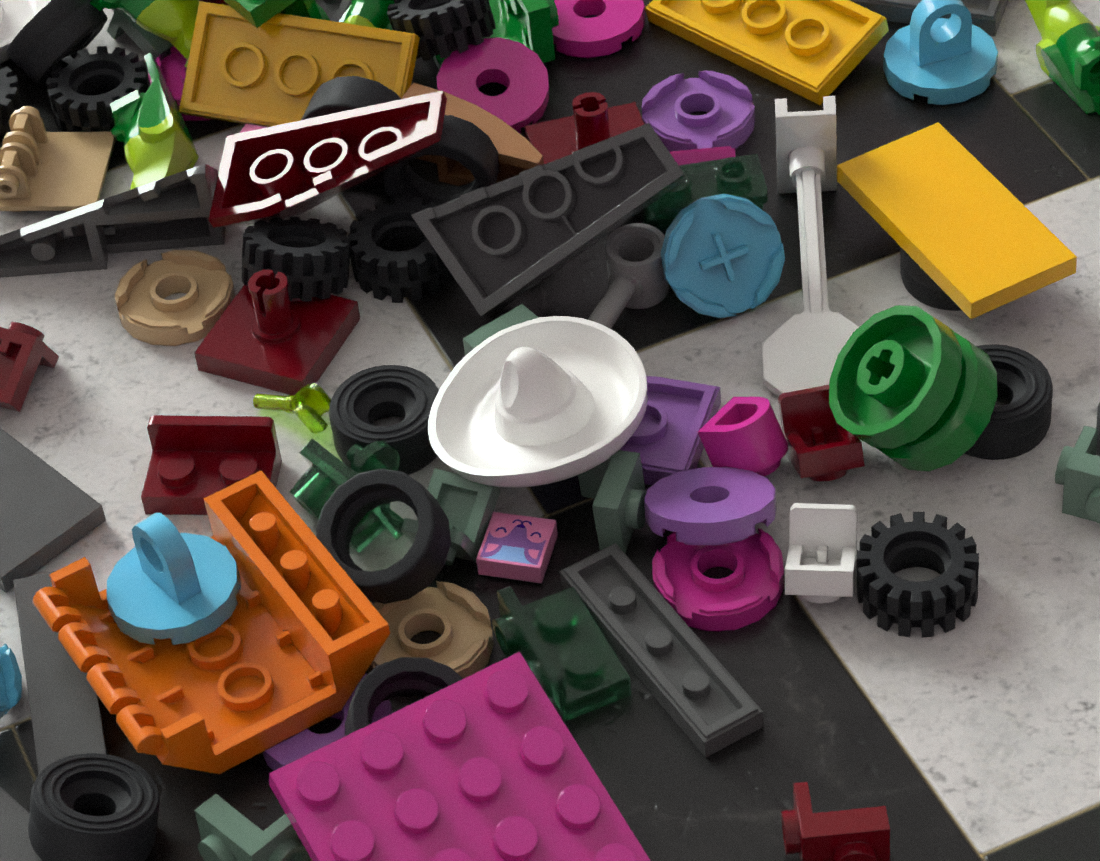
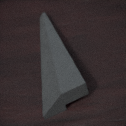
M208 164L199 165L1 235L0 278L107 269L109 253L224 245L225 227L213 228L208 220L218 178V170Z

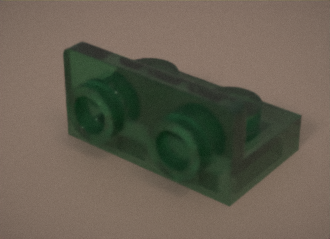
M758 154L679 165L688 179L642 210L643 224L656 227L665 236L666 230L682 209L702 197L719 194L746 198L763 210V204L768 202V189Z
M510 586L497 591L500 617L493 619L492 625L502 652L506 657H509L520 651L563 722L632 695L628 673L574 587L524 606L521 605Z

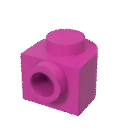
M733 397L698 431V435L713 467H732L750 470L766 476L780 466L781 459L788 451V443L769 400L764 397Z

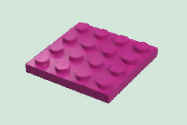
M520 651L269 773V786L312 861H651Z

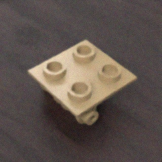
M23 106L19 110L14 111L9 120L11 132H6L2 147L0 148V211H72L99 201L116 141L110 131L46 132L43 119L36 108Z

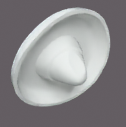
M548 316L528 320L503 329L487 338L455 366L441 386L432 405L428 421L429 441L435 453L452 471L473 482L495 487L516 488L562 481L584 473L609 459L626 444L643 419L648 402L645 369L639 355L629 342L617 332L602 324L570 316Z

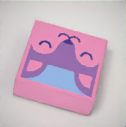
M493 512L476 558L478 575L542 583L558 537L556 520Z

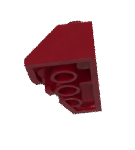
M443 90L228 135L212 200L209 222L213 228L250 225L260 220L270 221V218L280 217L283 219L300 215L441 141L447 103Z

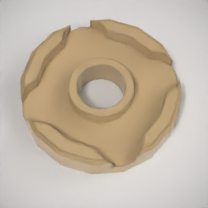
M195 250L167 251L161 253L162 260L155 261L149 265L147 259L135 264L120 279L115 293V300L121 325L133 338L151 345L178 346L203 339L208 335L236 296L231 275L226 272L225 265L217 257ZM171 294H186L185 296L175 300L164 299Z
M436 581L437 588L427 587L407 600L388 604L375 602L373 606L389 624L390 635L367 669V672L370 673L376 666L400 657L431 659L451 667L463 679L484 669L489 662L494 645L487 607L473 592L454 583ZM424 631H436L442 634L436 641L427 644H418L411 641L414 635Z

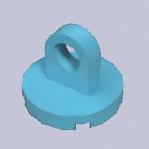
M922 0L912 13L910 25L899 29L887 41L883 54V70L888 84L906 98L914 100V94L928 97V104L934 105L960 103L982 94L990 86V78L996 75L998 51L993 38L980 27L972 24L971 13L961 0ZM951 14L949 19L940 18L943 15Z
M728 194L702 197L682 209L666 230L661 250L664 277L677 298L699 314L726 318L737 316L736 313H742L749 308L754 309L766 301L780 281L785 254L778 228L769 214L746 198Z
M154 513L133 526L132 535L135 547L116 563L107 579L106 600L111 616L121 632L140 643L155 645L153 638H170L172 645L190 643L214 632L232 616L238 604L236 595L239 588L241 590V580L237 563L226 546L208 536L180 533L174 524L161 513Z

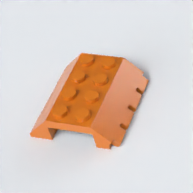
M262 470L204 498L213 536L210 538L227 547L237 563L241 580V590L239 588L236 595L238 604L232 616L214 632L190 643L172 645L170 638H153L155 645L140 643L120 631L111 616L106 600L107 588L99 592L91 564L86 557L49 574L52 587L48 586L40 589L33 597L34 606L51 630L59 632L58 640L79 670L87 673L88 683L110 714L117 715V724L138 753L157 756L163 765L221 774L340 712L390 635L389 624Z

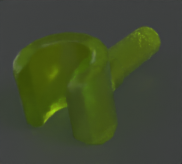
M316 383L306 385L295 395L281 396L257 393L253 398V405L257 409L286 411V413L296 414L311 433H320L328 427V424L321 416L329 411L331 398Z

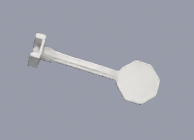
M823 96V110L788 112L787 98L775 99L778 194L797 193L803 312L794 314L762 343L764 386L778 397L782 393L829 385L838 354L852 333L859 328L839 312H831L828 307L821 191H837L835 96Z

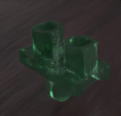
M312 438L299 452L310 467L289 493L304 510L319 520L322 507L338 486L358 473L380 468L397 471L400 456L398 451L385 441H375L364 448L359 444H355L347 452V459L352 463L349 468ZM391 503L379 505L368 512L355 527L349 546L356 552L360 553L383 530L396 540L403 535L400 530L404 519L390 509Z

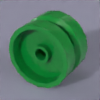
M895 305L870 317L852 333L838 354L829 380V405L836 422L851 434L870 446L877 448L906 469L930 472L952 464L973 447L988 425L997 400V372L989 355L918 306Z

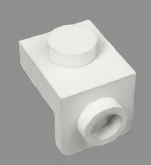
M793 504L790 509L789 550L785 567V595H800L803 600L812 603H831L837 601L840 597H853L857 557V508L854 505Z

